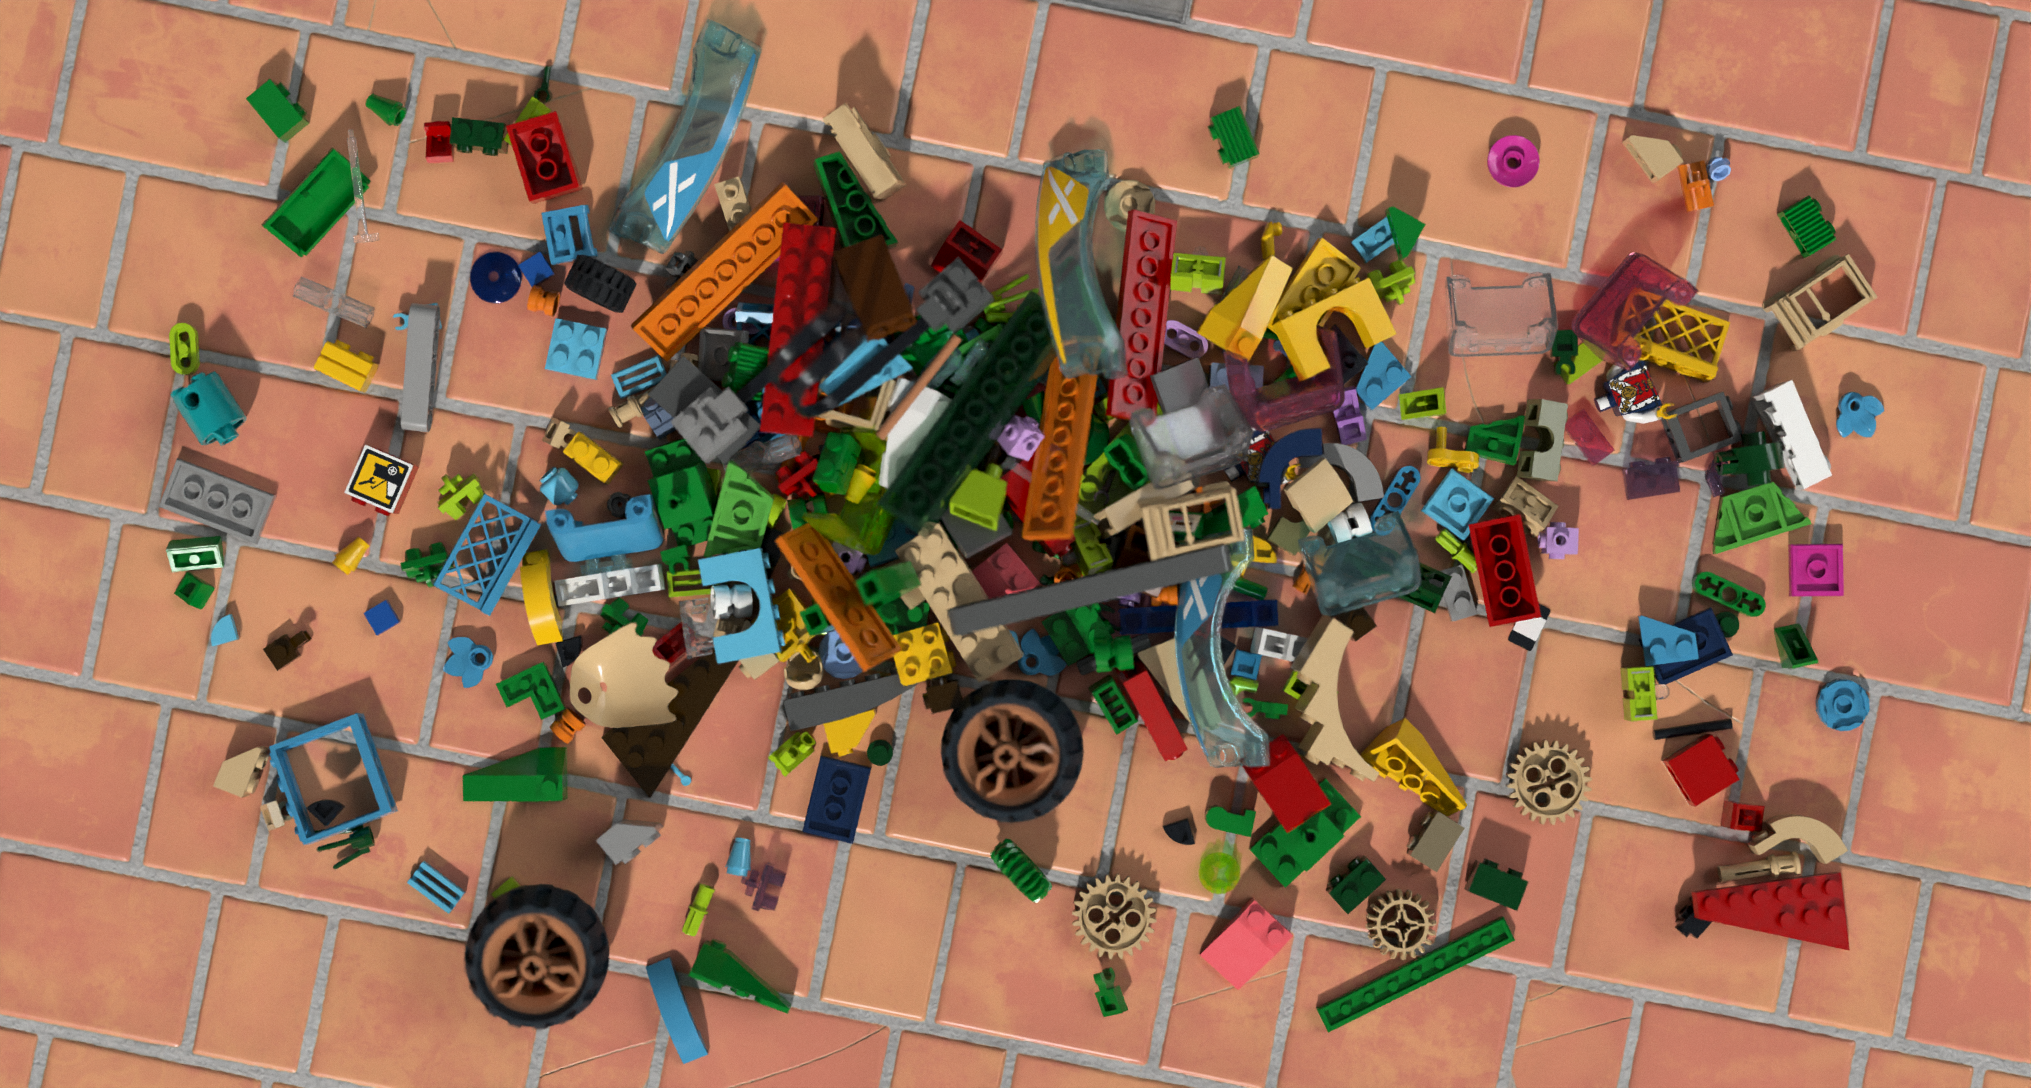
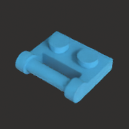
M588 205L541 213L552 265L575 261L577 255H586L592 258L598 257L597 248H594L588 220V214L590 213ZM570 217H578L584 250L576 251Z

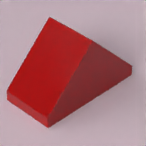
M680 622L655 642L652 652L657 658L669 662L671 667L699 640Z
M1724 800L1720 826L1733 830L1760 832L1762 831L1765 806Z

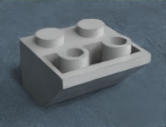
M623 819L596 841L615 864L621 861L626 864L641 852L638 847L643 844L646 848L661 836L658 831L663 826L657 822Z

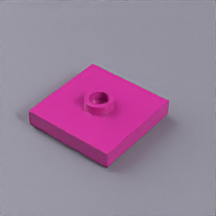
M1843 544L1788 545L1789 597L1844 596Z

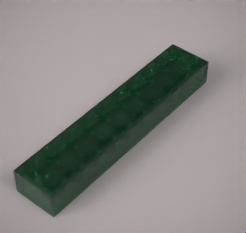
M1030 290L878 502L885 513L924 539L928 537L946 512L952 497L972 470H976L1013 415L1016 414L1059 353L1046 301L1043 297ZM1055 306L1060 337L1064 347L1076 330L1077 325L1073 316Z

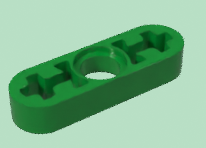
M1699 572L1692 579V588L1697 594L1745 616H1760L1766 608L1765 600L1761 595L1711 572ZM1708 577V583L1718 586L1716 590L1711 588H1704L1702 590V584L1699 583V580ZM1726 587H1731L1735 591V598L1731 602L1725 601L1722 597V591ZM1741 598L1747 601H1753L1755 598V604L1758 605V609H1752L1750 612V606L1739 602Z

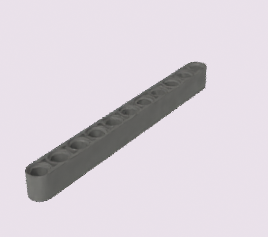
M1227 543L947 609L953 636H959L1233 570V564Z

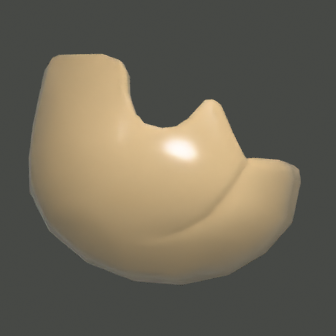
M812 651L816 658L812 659L813 661L809 663L806 662L800 652L793 654L788 659L787 667H784V677L789 686L798 690H807L814 688L821 682L824 667L822 659L817 652Z

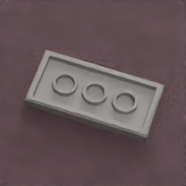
M177 458L158 507L258 544L276 495Z

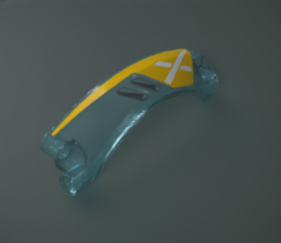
M1084 149L1074 154L1066 152L1046 160L1043 164L1037 197L1035 252L1040 292L1048 328L1060 363V369L1068 379L1087 373L1096 375L1104 372V377L1108 379H1118L1128 375L1125 343L1104 302L1096 276L1092 252V224L1095 208L1101 193L1110 183L1108 155L1105 150Z

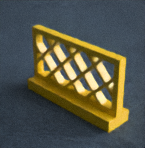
M1632 287L1616 336L1613 338L1610 348L1627 354L1630 351H1635L1637 346L1645 342L1647 344L1640 348L1641 353L1647 355L1652 352V355L1645 361L1708 383L1716 377L1718 360L1730 322ZM1635 296L1644 299L1649 308L1638 313L1633 305ZM1662 306L1669 308L1673 318L1662 322L1656 309ZM1651 312L1657 325L1646 329L1640 316ZM1686 315L1692 316L1698 326L1687 331L1680 318ZM1635 319L1641 330L1636 335L1624 332L1626 323ZM1676 321L1681 334L1670 338L1664 325ZM1709 324L1722 327L1719 336L1712 340L1705 329V326ZM1659 328L1666 341L1660 344L1655 343L1648 333ZM1700 329L1706 343L1695 347L1689 334ZM1684 337L1690 350L1684 353L1677 351L1673 341ZM1709 346L1713 354L1711 363L1702 360L1697 350Z

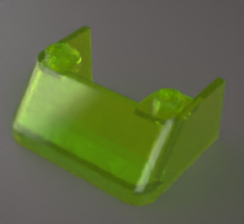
M842 427L840 432L851 435L856 440L855 442L862 447L859 457L856 459L855 469L858 463L877 472L874 477L876 481L862 500H860L859 504L846 499L840 516L836 513H827L825 515L804 513L802 518L826 539L863 554L877 555L882 550L910 481L901 495L879 485L882 453L886 451L887 441L878 437L874 429Z

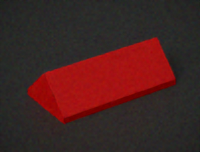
M1521 514L1469 524L1489 627L1540 618L1541 612Z

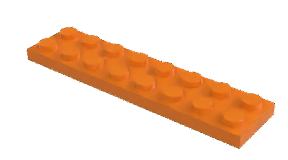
M782 181L630 326L668 362L780 256L783 222L813 225L818 218Z
M1098 335L1061 339L1066 363H1063L1056 340L1054 339L1039 428L1045 436L1036 448L1022 537L1027 540L1072 538L1103 339Z

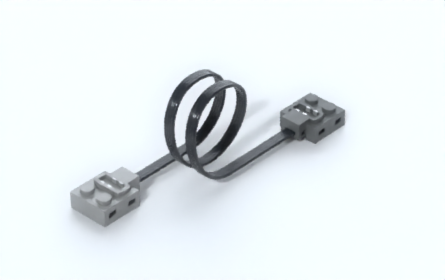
M958 257L918 291L925 302L916 309L921 316L916 321L917 324L912 325L908 330L901 333L831 394L813 404L801 406L803 397L809 387L829 374L868 337L860 326L853 328L816 358L799 377L790 381L780 382L783 371L824 337L847 314V310H845L840 302H835L793 335L779 350L772 363L737 393L734 394L727 388L718 396L710 387L676 416L671 423L704 462L708 464L748 430L739 420L740 417L749 411L744 404L770 382L781 393L790 394V404L800 416L813 418L823 415L848 399L930 327L936 333L941 327L946 325L953 334H956L990 305L994 298Z

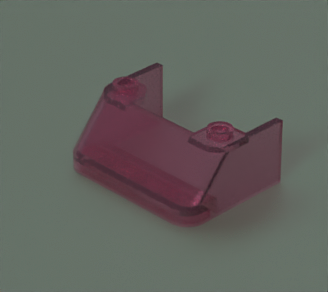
M1317 325V340L1330 367L1303 381H1299L1296 376L1255 388L1254 379L1250 376L1248 358L1229 350L1224 351L1230 393L1251 428L1259 432H1266L1335 411L1343 405L1345 392L1335 331Z

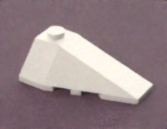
M898 377L889 401L888 411L893 412L915 384L914 382ZM927 387L922 390L887 435L886 451L882 453L879 485L897 494H902L913 476V471L918 469L946 425L955 402L954 400Z

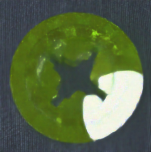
M1215 852L1205 857L1199 866V879L1203 887L1208 891L1216 894H1225L1233 890L1240 880V868L1237 861L1231 855ZM1212 865L1219 869L1225 868L1228 865L1224 872L1225 878L1228 881L1225 882L1221 878L1211 881L1215 875Z

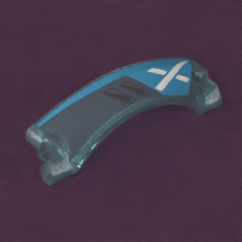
M706 20L693 47L690 84L674 130L649 171L621 200L607 229L609 232L626 240L631 239L660 254L667 252L701 201L728 151L752 87L762 51L759 45L713 20Z
M1243 529L1244 541L1228 543L1233 570L1182 582L1178 595L1175 622V655L1180 687L1195 735L1208 763L1214 768L1270 766L1268 735L1254 723L1238 703L1227 680L1221 655V623L1227 599L1239 576L1255 558L1253 529ZM1232 530L1202 536V539L1231 534ZM1221 750L1225 753L1224 762L1220 758Z

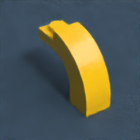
M548 549L525 553L522 558V567H520L521 584L525 608L536 644L538 646L563 641L562 620L556 607L552 589Z

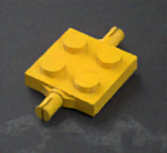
M789 588L780 597L772 598L773 605L778 604L780 620H776L778 631L783 630L785 646H781L782 651L774 654L780 662H785L793 654L800 652L806 662L809 663L813 661L812 659L816 658V655L808 646L814 636H809L800 616V612L807 609V607L794 590ZM758 616L751 621L752 624L756 622Z

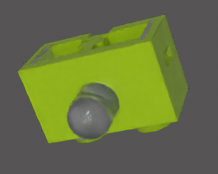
M1201 246L1196 247L1192 254L1173 253L1170 290L1192 292V288H1201V293L1222 295L1226 257L1208 256L1206 248Z
M1093 517L1074 523L1073 533L1076 540L1070 544L1072 549L1060 557V562L1064 566L1078 564L1083 576L1111 570L1113 565L1112 557L1106 544H1099L1101 534Z
M1654 667L1620 668L1622 689L1628 692V698H1623L1624 720L1641 721L1657 719L1656 700L1666 699L1669 696L1670 690L1665 684H1655Z

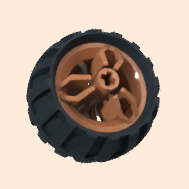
M1007 679L994 681L968 694L959 703L960 707L955 708L945 725L941 741L943 771L954 794L962 803H965L974 810L975 813L1000 822L1029 821L1052 811L1072 791L1082 768L1084 754L1083 738L1073 712L1057 694L1037 683L1026 680ZM1011 718H1016L1015 733L1012 735ZM1000 720L1001 735L990 725L991 722ZM1026 722L1035 728L1027 736L1021 734L1025 729ZM1038 735L1042 738L1040 741L1029 743L1030 740ZM980 741L989 743L992 746L994 745L997 748L982 752L980 751ZM1045 750V761L1027 754ZM994 758L995 761L988 766L984 765L983 761ZM997 766L1003 768L998 778L990 773ZM1023 767H1025L1034 776V778L1028 781H1024ZM1010 768H1012L1013 783L1007 782Z
M539 884L513 888L492 900L481 911L470 929L465 946L464 961L465 972L476 999L483 1003L486 1011L492 1016H498L509 1022L508 1025L518 1028L526 1026L533 1027L534 1029H546L552 1025L570 1021L593 1002L605 981L610 954L605 928L597 913L589 904H586L577 894L569 890H563L549 884ZM538 926L539 933L532 938L530 935L531 931L527 927ZM558 934L561 937L557 938L556 943L554 944L553 939ZM510 936H512L515 940H507V939H508ZM569 950H570V954H571V956H553V955H551V954L560 953V952L569 951ZM504 956H515L524 958L506 962ZM519 969H520L521 974H520L519 977L517 978L515 975H517V973H518V971H519ZM559 972L567 973L564 976H562ZM543 975L544 982L547 985H537L535 980Z

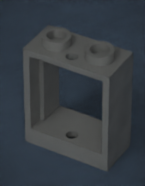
M1724 392L1668 411V415L1677 414V416L1672 419H1661L1677 463L1694 459L1742 441L1740 436L1742 428L1739 422L1734 420L1731 410H1733L1732 402L1729 396H1725ZM1716 401L1729 438L1690 452L1677 416Z

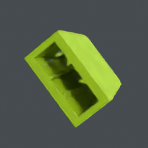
M988 464L985 473L972 470L952 497L950 513L996 531L1007 490V483L999 479L1003 469L996 464Z

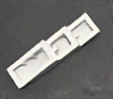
M661 564L554 581L558 607L665 590Z

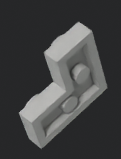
M1463 565L1441 570V572L1452 576L1443 595L1451 622L1477 615ZM1434 578L1428 579L1431 584L1441 588L1443 582Z

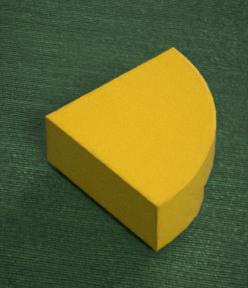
M1252 535L1250 561L1277 564L1276 554L1272 546L1263 538Z

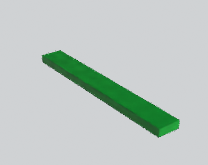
M1501 916L1316 1009L1329 1033L1515 941L1504 917Z

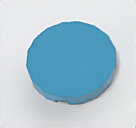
M1847 679L1833 680L1825 684L1816 698V712L1819 719L1827 727L1837 731H1850L1859 727L1870 710L1866 691L1857 683Z

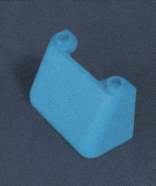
M650 494L630 499L626 505L627 519L584 526L583 521L574 520L573 515L568 510L553 509L545 511L547 525L562 557L570 562L654 550L660 547L664 541L662 520L653 495Z

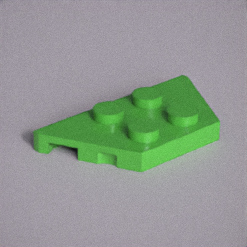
M732 460L728 462L703 557L708 558L716 554L737 553L740 550L758 549L762 545L774 496Z
M1774 482L1739 491L1720 498L1712 551L1713 554H1718L1810 525L1811 520L1805 517L1795 507L1796 505L1782 494V490Z

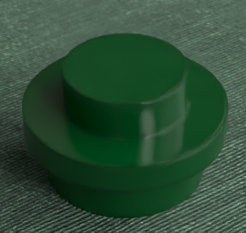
M1721 612L1715 616L1725 638L1732 637L1738 632L1739 620L1736 615L1731 612Z
M875 740L867 749L868 759L874 765H886L893 757V748L885 740Z

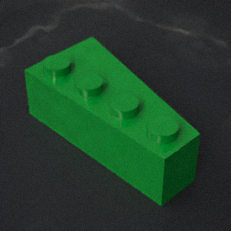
M835 152L815 159L813 166L842 249L879 235H883L888 249L896 247L898 244L897 239L887 227L881 214L878 213L872 204V200L863 190L841 152Z

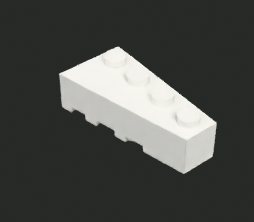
M1792 380L1776 384L1750 397L1772 442L1782 443L1784 465L1796 490L1806 489L1832 476L1830 471L1831 464L1828 458L1823 455L1819 440L1813 431Z

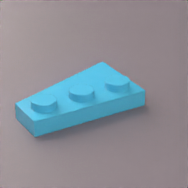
M884 339L869 342L865 340L819 388L828 396L889 344ZM898 355L840 405L913 369L912 366Z

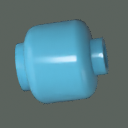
M553 467L539 480L541 482L540 491L554 505H560L563 502L568 505L578 496L575 491L578 489L579 483L565 468L557 469Z

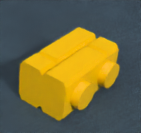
M336 339L335 343L327 341L314 365V369L358 391L367 392L372 378L379 367L378 364L372 362L374 357L363 351H359L357 355L349 351L350 345Z
M579 431L563 451V453L574 459L584 469L608 485L624 465L612 454Z

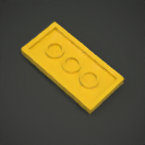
M1318 238L1282 292L1267 328L1276 334L1272 325L1280 321L1278 316L1290 310H1293L1294 314L1302 311L1300 305L1312 299H1315L1316 303L1324 300L1323 294L1337 288L1338 292L1347 289L1345 283L1355 279L1361 267L1325 239ZM1325 311L1321 315L1317 323L1316 335L1319 334L1333 311Z

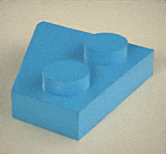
M1383 342L1373 346L1367 361L1369 364L1364 367L1363 373L1356 385L1357 395L1371 411L1412 377Z

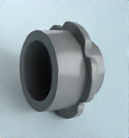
M615 492L608 500L607 508L612 512L613 516L621 518L623 515H626V505L632 498L628 494ZM619 502L623 504L622 507H618Z

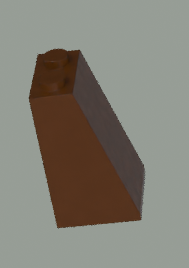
M883 235L833 252L845 292L860 327L868 335L867 342L881 340L888 334L908 330L911 326L917 324L913 308Z

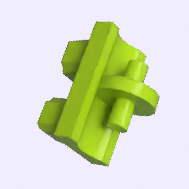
M1402 260L1394 261L1389 265L1392 275L1386 278L1383 277L1380 270H1374L1367 274V278H1370L1379 298L1384 297L1386 302L1395 299L1398 305L1404 303L1403 295L1410 293L1409 286L1415 284L1414 269L1412 266L1407 267Z
M459 473L452 479L447 474L441 477L445 485L438 489V491L445 496L437 502L439 505L438 509L442 513L447 512L455 520L460 518L466 512V508L460 503V500L467 495L475 505L484 494L479 478L473 473L460 483L463 478Z
M797 731L776 749L768 759L774 762L776 768L781 769L782 774L786 777L815 751L812 746L816 742L808 732L805 731L803 734H800Z

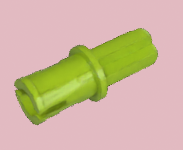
M1441 530L1435 540L1452 554V559H1457L1471 573H1474L1477 570L1475 555L1466 547L1467 543H1461L1448 530Z
M700 883L692 905L689 904L688 906L690 911L682 927L683 933L689 936L697 934L704 915L708 914L706 910L715 892L714 888Z

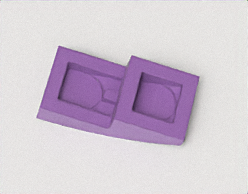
M1350 386L1329 391L1340 443L1348 445L1367 440L1356 388Z

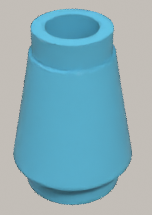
M735 838V843L725 865L727 867V874L747 877L748 871H751V840Z

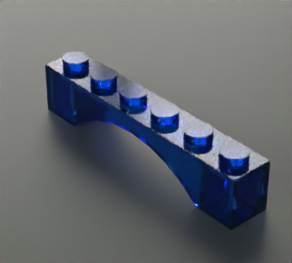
M1277 599L1220 602L1210 629L1279 626ZM1179 605L1119 608L1120 635L1177 631Z

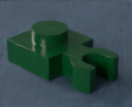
M1577 330L1549 331L1550 357H1558V362L1554 366L1555 375L1561 374L1562 365H1567L1569 375H1573L1576 367L1571 361V357L1578 356Z

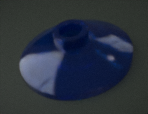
M502 252L486 253L478 258L472 266L470 272L471 287L479 298L488 303H504L518 293L522 283V272L518 263L511 256ZM493 272H497L499 275L496 281L490 280V275Z

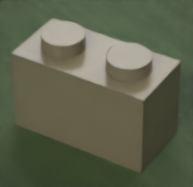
M1434 809L1432 813L1428 812L1421 822L1423 828L1419 834H1414L1409 840L1407 854L1437 872L1465 828Z

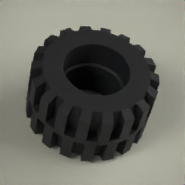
M577 255L564 282L565 286L572 292L617 313L624 312L637 285L628 275L586 255Z

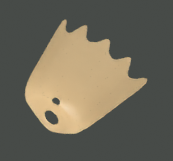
M630 623L586 649L578 656L572 666L570 701L578 712L596 725L620 728L664 724L676 720V716L669 712L668 704L678 694V690L668 686L665 682V674L670 667V663L657 658L653 654L652 648L656 639L638 636L635 632L636 623ZM601 682H604L606 684V692L602 691V688L600 687ZM583 687L591 692V700L587 704L582 703L578 698V692Z

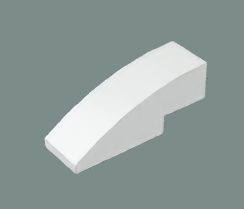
M1255 627L1250 652L1294 662L1308 638Z

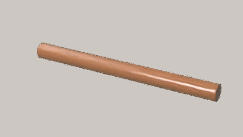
M955 334L950 337L875 433L882 440L887 437L962 341Z

